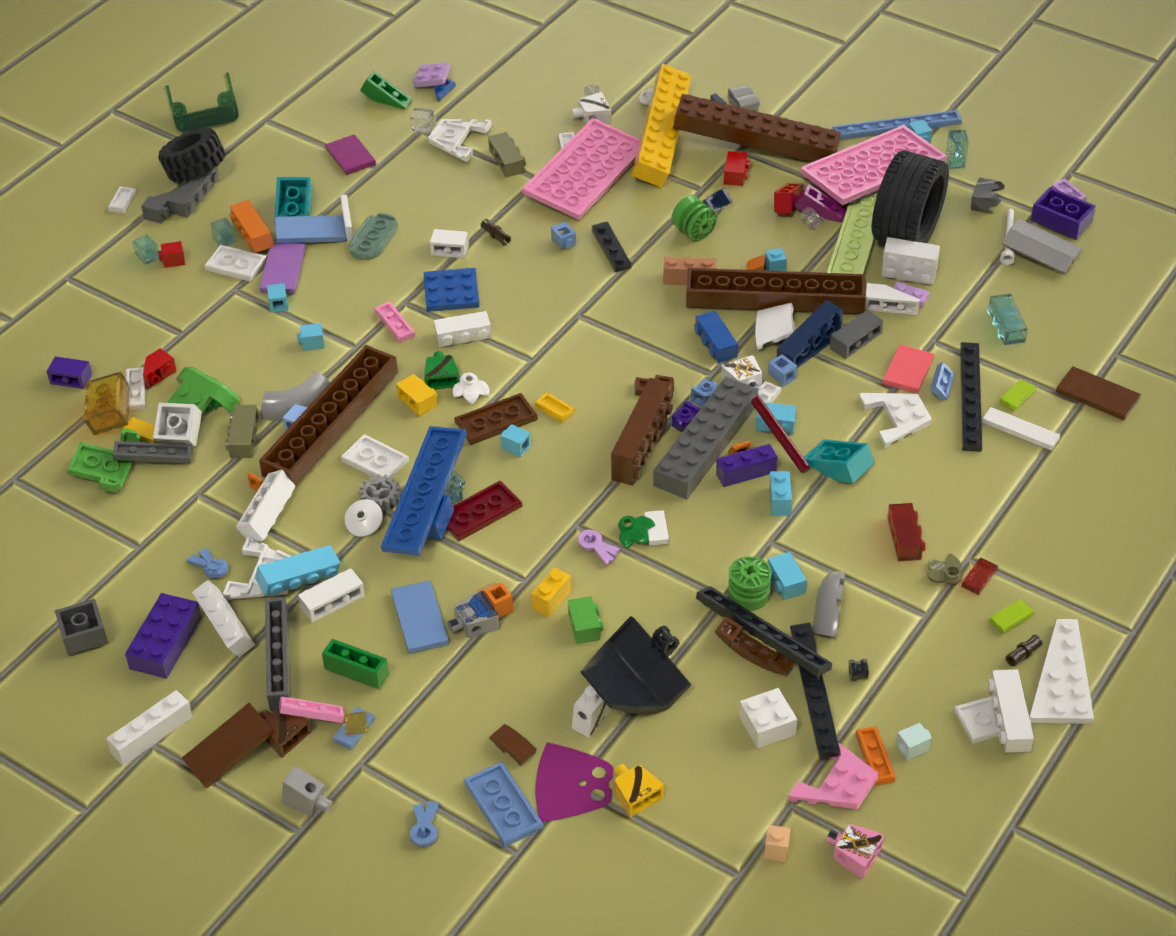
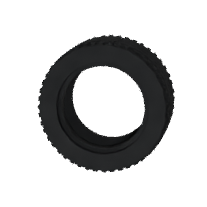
M906 150L899 151L893 157L882 179L872 215V235L877 241L886 243L887 237L921 243L929 242L939 220L948 188L949 167L945 161Z

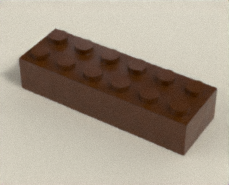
M649 378L611 453V480L633 486L636 479L640 478L642 467L647 464L648 454L653 452L654 442L659 439L661 428L665 427L667 416L671 415L673 410V404H671L673 391H671L670 382Z

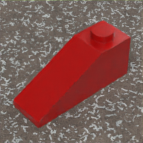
M787 183L775 191L774 212L779 213V215H790L796 208L794 204L798 195L802 192L804 184Z

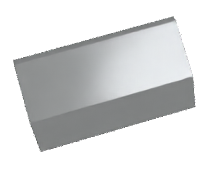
M1018 219L1009 229L1002 242L1003 246L1064 275L1071 263L1074 264L1082 249L1021 219Z

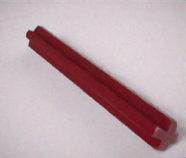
M758 395L753 397L751 404L801 473L808 471L809 464L764 401Z

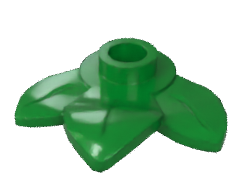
M633 516L622 517L618 523L620 543L627 549L632 545L633 541L648 544L649 534L647 530L655 526L654 521L646 516L636 518Z

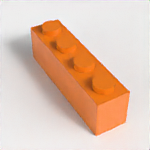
M249 199L230 205L231 213H229L231 222H234L237 231L240 230L241 237L245 239L248 248L251 247L253 252L257 253L274 247L271 232Z

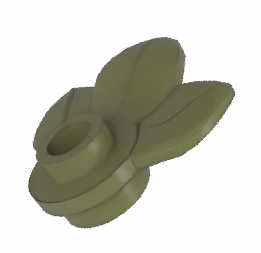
M951 553L947 555L944 562L934 559L928 560L930 571L926 573V576L936 582L945 581L950 584H956L962 580L961 563Z

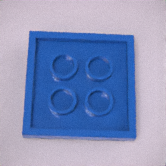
M475 268L423 272L426 312L479 307Z

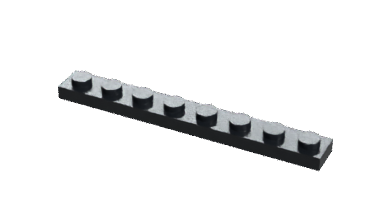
M961 342L962 451L981 452L982 421L979 343Z
M710 586L697 592L696 599L705 606L743 626V629L750 635L763 641L764 644L769 645L780 654L788 657L811 674L818 677L831 671L833 663Z
M810 622L790 626L792 638L817 653ZM798 665L819 760L841 756L823 675L817 677Z

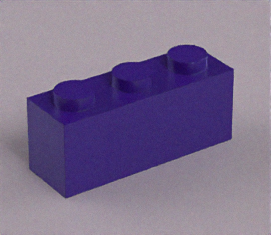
M767 444L717 458L716 475L723 487L770 474V471H777L778 456L772 446Z

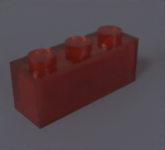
M912 503L889 504L887 519L897 561L921 560L922 552L926 550L925 540L921 539V525L917 524V510L914 511Z

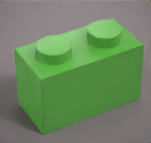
M592 596L568 600V615L576 644L600 640L603 623L602 619L597 618L599 616L598 605L593 603Z

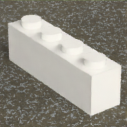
M283 470L268 473L236 525V528L245 539L251 537L255 542H261L266 539L267 533L275 524L279 513L284 509L283 506L291 497L295 485Z
M207 580L192 592L230 651L240 658L255 646V643L220 589L212 582Z
M1018 669L993 670L991 679H988V691L992 692L991 705L992 709H996L995 723L996 726L1000 727L999 742L1004 745L1005 753L1031 752L1034 736Z
M175 690L106 738L111 754L125 766L193 718L189 701Z

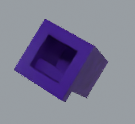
M685 400L683 406L672 415V426L683 432L701 408Z

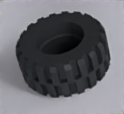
M205 127L190 130L167 142L162 147V150L159 151L158 159L167 177L173 182L180 183L196 179L214 170L224 160L225 150L217 133L213 129Z

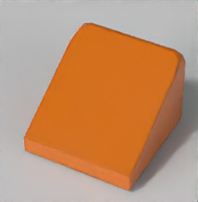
M765 255L748 260L746 270H764Z
M750 440L732 446L728 450V455L749 450L751 448Z
M248 472L249 486L258 491L264 480Z

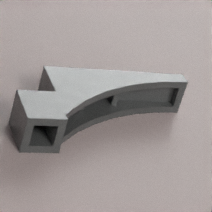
M217 167L211 172L209 171L205 175L199 176L172 191L153 197L149 196L141 205L143 218L161 224L169 214L188 218L213 185L218 182L220 175Z

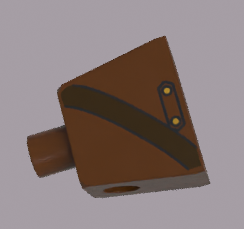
M279 708L273 713L266 709L260 713L262 718L275 732L265 741L281 758L311 733L309 720L305 717L282 714L279 712Z

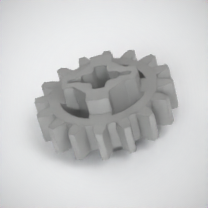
M377 474V478L370 476V481L364 480V485L359 486V498L376 502L382 511L383 507L390 509V504L396 505V500H400L401 487L399 482L394 481V477L388 479L386 474L384 477H380Z

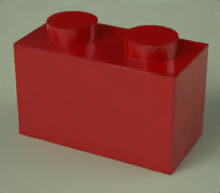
M728 151L724 168V185H744V180L748 179V170L750 168L747 152Z

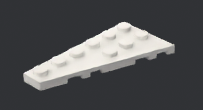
M1078 619L1056 620L1029 717L1032 723L1093 724L1094 715Z

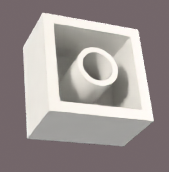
M159 403L153 439L157 443L192 444V447H196L202 414L201 410L195 404Z
M779 688L740 701L739 718L757 749L796 735L797 718Z

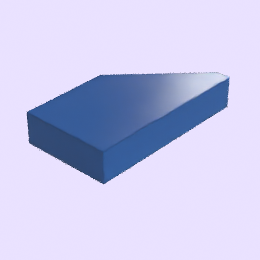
M446 79L444 85L434 86L437 101L440 102L456 87L454 81Z

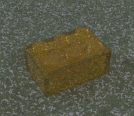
M121 371L86 382L84 422L93 435L121 428L129 423L130 386Z

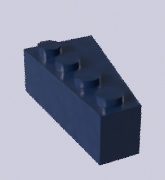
M826 300L778 346L776 358L783 354L799 368L830 345V336L842 327L843 310Z

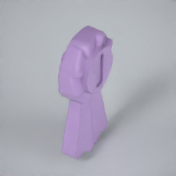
M584 530L578 535L579 547L585 549V551H595L605 566L613 563L616 555L620 553L619 548L602 542L601 534L595 530Z

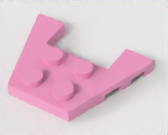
M839 743L841 756L830 758L837 761V763L820 788L816 789L798 781L789 794V801L797 802L798 800L808 801V804L816 805L818 802L829 803L832 807L858 809L877 781L878 772Z

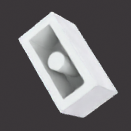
M434 229L430 241L431 255L465 258L469 247L468 232Z

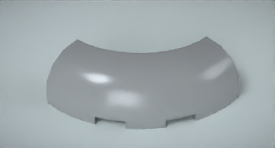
M313 372L305 382L294 388L283 391H265L261 404L262 419L283 420L285 414L295 404L308 408L330 384V381L323 375Z
M833 571L822 579L817 594L812 628L813 633L832 637L837 636L840 607L836 605L837 602L841 603L845 571Z

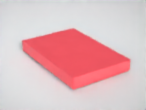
M899 345L884 376L883 384L918 394L935 354Z

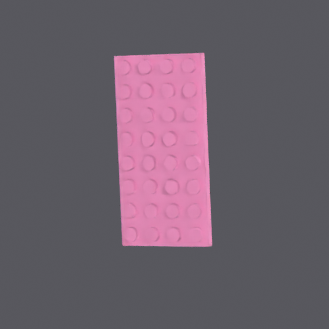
M592 118L522 188V193L579 220L634 163L640 139Z
M902 125L801 167L800 173L844 205L879 190L891 160L899 151L906 150L941 161H946L947 155Z

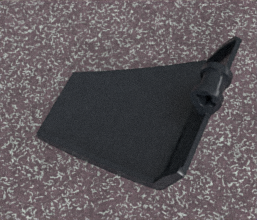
M632 616L603 644L580 672L609 708L622 712L654 713L666 711L691 686L689 680L669 658L679 646L677 637L672 636L670 629L665 625L657 628L651 637Z

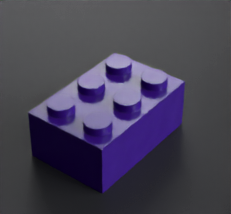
M1049 187L1033 204L1031 221L1077 240L1093 222L1096 206Z

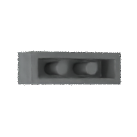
M866 310L849 323H846L841 329L832 333L830 336V349L847 359L882 334L883 320Z

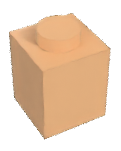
M768 825L764 859L787 862L791 828Z

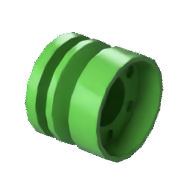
M691 195L677 203L672 212L671 221L674 226L683 231L692 240L701 241L715 228L717 214L700 199Z
M746 556L735 560L729 567L728 597L749 611L764 607L770 597V566L764 560L757 557Z

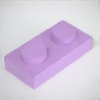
M1066 179L1051 185L1054 189L1086 201L1087 196Z
M898 281L893 286L896 290L920 299L919 307L923 308L929 298V291Z

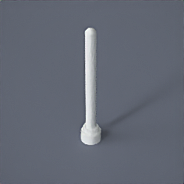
M1013 209L1007 211L1006 235L1013 226ZM1005 247L1000 255V261L1004 265L1013 264L1015 255L1011 249Z

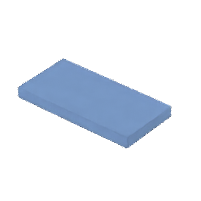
M343 215L275 217L277 243L346 241Z
M430 580L391 589L409 654L449 645Z
M503 762L463 779L465 787L504 848L544 829L542 821Z

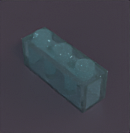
M1012 295L990 296L987 312L991 315L993 326H996L998 337L1002 339L1003 344L1025 343L1028 329Z

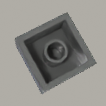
M95 599L54 610L68 655L108 644Z

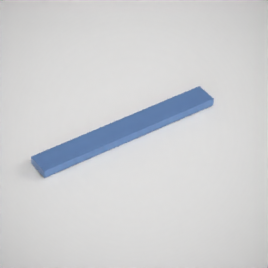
M958 110L838 125L833 126L832 129L841 132L840 140L880 135L902 125L908 128L910 122L925 120L930 128L962 124V118Z

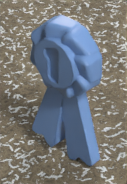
M207 548L198 551L199 557L192 554L190 558H187L189 564L204 568V574L209 578H220L227 574L229 569L228 563L225 560L213 559Z
M428 801L425 812L423 803L418 806L413 805L417 824L410 829L411 842L418 847H429L437 840V828L432 824V821L439 807L438 802Z

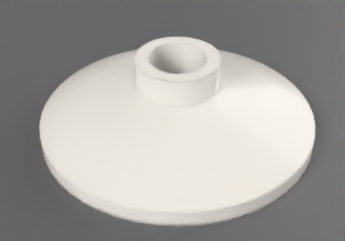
M368 499L353 503L345 514L346 528L350 533L358 537H366L375 533L383 520L380 506ZM362 513H364V517L359 518V516Z

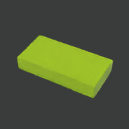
M1020 379L1000 398L999 403L1016 411L1036 392L1037 387Z
M1019 599L990 616L989 622L1004 634L1034 616V610L1023 600Z

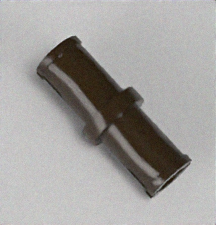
M484 219L486 222H481V228L486 230L490 237L496 238L504 246L510 243L511 237L503 232L500 226L494 225L489 219Z
M1035 634L1026 642L1019 643L1014 651L1006 655L1007 663L1010 666H1016L1024 658H1029L1034 650L1042 646V639Z

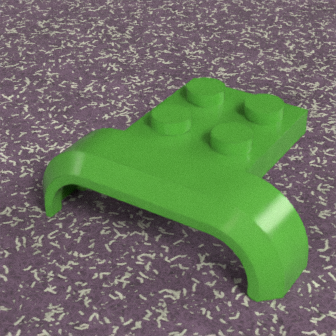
M190 366L184 367L176 377V380L181 385L167 401V403L195 404L203 413L210 402L214 400L226 411L233 413L234 405L240 404V397L226 385Z
M123 428L120 441L140 442V435L137 431ZM80 442L68 467L67 474L99 482L100 490L116 493L122 489L134 461L113 460V450Z

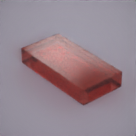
M980 557L962 581L961 587L980 595L997 572L999 565Z

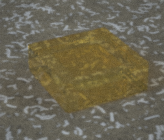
M366 711L344 714L346 735L368 733Z

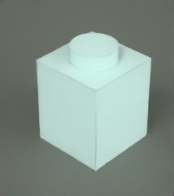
M918 723L898 732L896 746L908 761L930 751L932 736L927 729H924L921 723Z

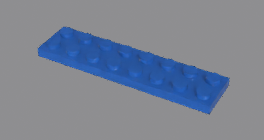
M429 426L382 542V552L420 556L467 436L465 429Z

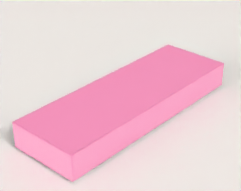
M391 302L374 308L377 316L399 343L415 337V331Z
M280 697L279 712L282 714L343 723V706Z

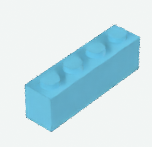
M331 545L259 565L255 579L264 596L277 595L285 590L296 589L305 584H313L325 578L330 579L338 574L341 563Z

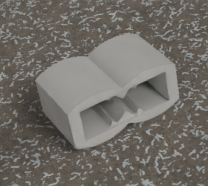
M747 84L728 88V100L732 106H739L740 108L758 112L760 101L753 94L752 88H749Z

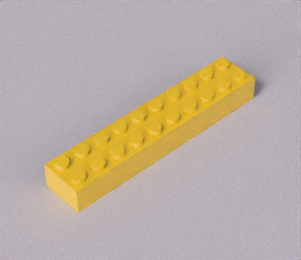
M662 63L655 78L631 176L662 188L670 172L679 133L678 129H673L676 110L682 93L688 94L692 75Z

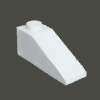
M867 283L865 311L918 315L920 299L884 284Z

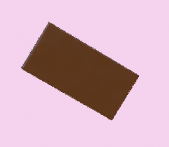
M1074 366L1071 367L1056 388V392L1122 420L1127 418L1141 396L1140 393Z
M522 393L454 417V422L458 428L466 430V440L470 446L502 434L511 424L521 427L538 420V415Z
M249 702L185 754L182 759L207 789L275 732Z

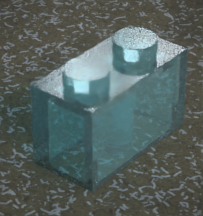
M965 129L949 130L946 161L949 169L965 168L969 143Z

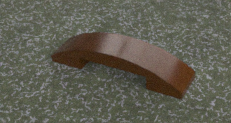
M725 617L716 628L715 633L727 646L746 660L763 669L786 675L794 664V661L780 654L778 651L775 652L742 632L743 626L728 617Z

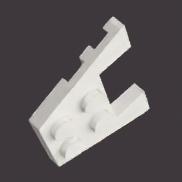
M441 119L428 137V143L468 162L473 154V148L460 145L470 131L486 134L492 126V120H485V122H478V120L462 122V119Z
M859 393V400L864 410L883 406L895 427L879 431V438L885 448L890 447L894 441L897 440L899 442L904 439V436L910 433L914 434L932 423V418L918 394Z
M247 537L242 548L243 555L260 558L249 583L228 581L223 596L226 600L264 596L255 579L257 567L290 557L291 555L280 550L274 551L268 548L267 544H259L253 538ZM289 590L282 591L277 595L287 594Z

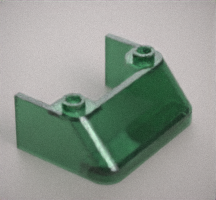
M229 72L224 74L227 91L218 95V107L187 113L183 103H173L169 85L164 87L169 110L175 127L179 132H189L193 129L212 127L237 120L239 111Z

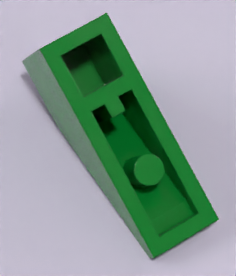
M375 71L368 76L360 89L363 94L373 101L403 110L412 101L411 97Z

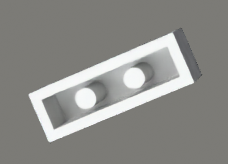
M487 311L434 320L435 335L439 347L492 338L491 324Z
M350 568L298 594L300 608L313 623L365 597L363 582Z

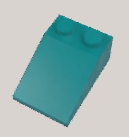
M277 177L275 217L310 216L313 201V183L311 178Z
M823 439L804 456L810 467L837 482H845L847 484L856 482L874 464L868 443Z

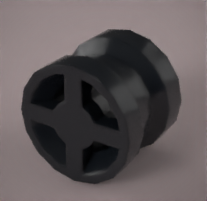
M861 659L860 661L849 660L850 680L853 681L857 678L868 680L867 659Z

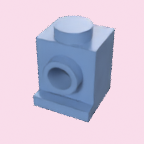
M563 222L551 227V240L560 249L565 247L569 249L576 244V233L567 222Z
M782 354L769 362L768 373L780 382V386L784 387L796 380L797 365Z
M704 379L696 387L693 386L691 388V402L702 408L718 387V384L713 380L708 381Z

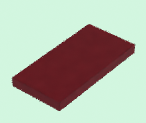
M499 480L453 505L454 511L446 529L459 542L523 507L522 501Z

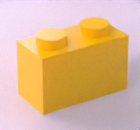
M415 374L396 383L397 397L419 417L437 407L436 391L428 387L424 380L419 379Z
M554 567L531 593L532 609L550 617L572 591L571 575Z

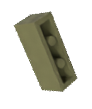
M507 132L488 136L489 151L505 177L524 173L526 161L524 156H521L519 148L514 145L513 138H510Z
M234 405L233 413H230L231 426H228L229 439L225 441V449L229 450L230 458H253L259 422L257 405Z

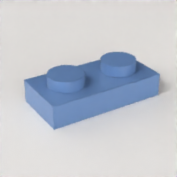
M943 362L937 365L930 388L933 394L941 401L948 399L954 378V373Z

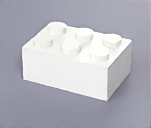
M887 237L881 277L934 285L940 245Z

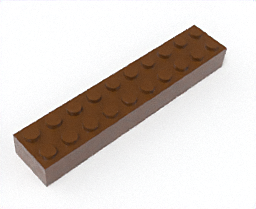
M683 93L673 124V129L809 162H815L837 153L841 132L833 129L814 126Z
M688 268L686 307L763 310L792 303L793 311L815 312L828 300L841 308L843 313L862 314L865 311V274Z
M365 345L260 458L259 464L262 476L266 478L268 473L283 470L296 487L398 373L396 356Z

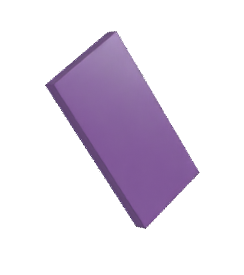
M273 243L274 247L269 249L259 288L260 293H268L267 285L285 283L286 294H295L306 250L305 244Z

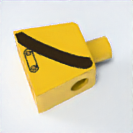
M620 764L614 769V774L617 776L614 779V791L630 818L664 798V784L641 765H636L628 770L624 764Z

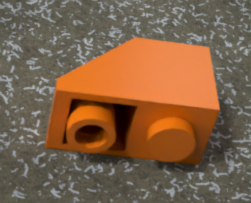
M494 582L476 590V592L481 590L499 618L513 612L512 595L502 582Z

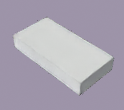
M119 187L108 206V211L125 214L136 195V189Z
M664 510L645 512V516L652 519L655 523L653 528L647 530L649 546L669 544Z

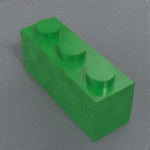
M331 639L322 652L324 669L379 689L389 675L387 658L338 640Z

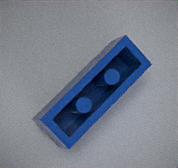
M711 311L696 316L694 331L701 337L703 345L709 349L711 357H714L717 363L737 358L738 343L717 312Z

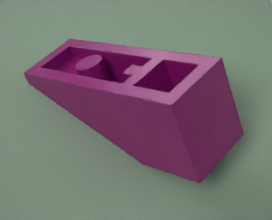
M810 184L802 190L794 204V207L809 216L843 223L847 208Z

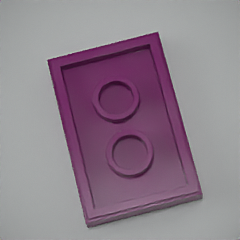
M355 134L325 144L328 153L346 175L376 165L373 156Z

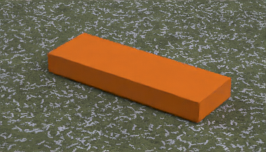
M877 726L857 729L855 735L865 762L878 772V779L874 786L894 783L896 776Z

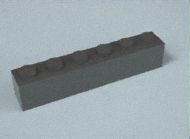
M286 597L265 599L266 681L270 712L276 711L279 708L280 697L291 698L289 614Z

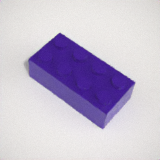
M161 593L125 653L129 669L167 679L202 618L198 601Z

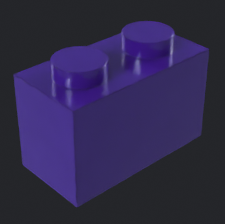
M55 356L47 369V375L52 385L85 389L92 376L89 361Z

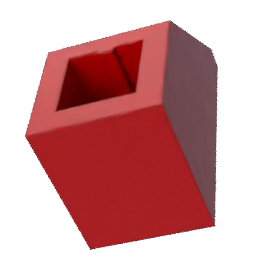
M161 348L145 358L143 379L146 389H150L177 371L174 358Z

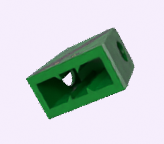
M436 351L432 357L426 358L424 379L428 387L434 390L453 388L455 384L460 382L459 371L452 355H444L442 351Z

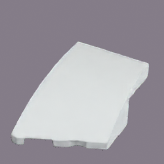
M792 303L757 312L755 330L757 349L763 348L762 344L767 342L776 343L788 338L796 330L792 317L794 310Z

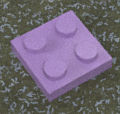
M439 62L431 65H420L413 80L414 87L444 85L451 69L450 63Z

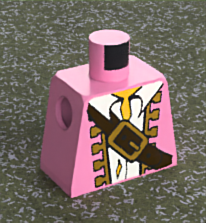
M850 824L843 834L831 829L827 835L826 842L835 846L834 860L863 879L882 849L884 835Z

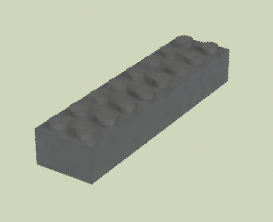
M725 376L653 470V486L688 499L755 408L751 404V399L758 395L759 389Z

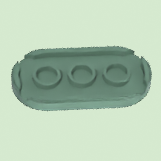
M378 213L374 217L373 215L369 216L349 242L351 256L359 260H371L381 255L398 230L395 217L387 213Z

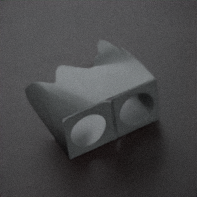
M979 177L972 195L971 210L994 213L988 208L996 207L1001 200L993 192L1005 189L1004 184L1000 181Z

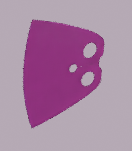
M547 742L539 762L535 788L536 805L540 820L546 822L568 818L608 805L612 800V789L609 787V782L613 778V766L593 755ZM596 767H602L606 770V775L602 778H596L593 776L592 771ZM585 780L586 785L580 786L579 781ZM595 789H600L604 792L605 796L602 800L596 801L591 798V792Z

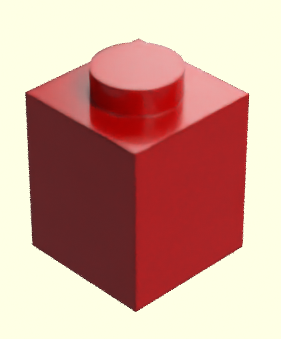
M181 241L161 244V251H158L160 262L163 261L164 268L185 265Z

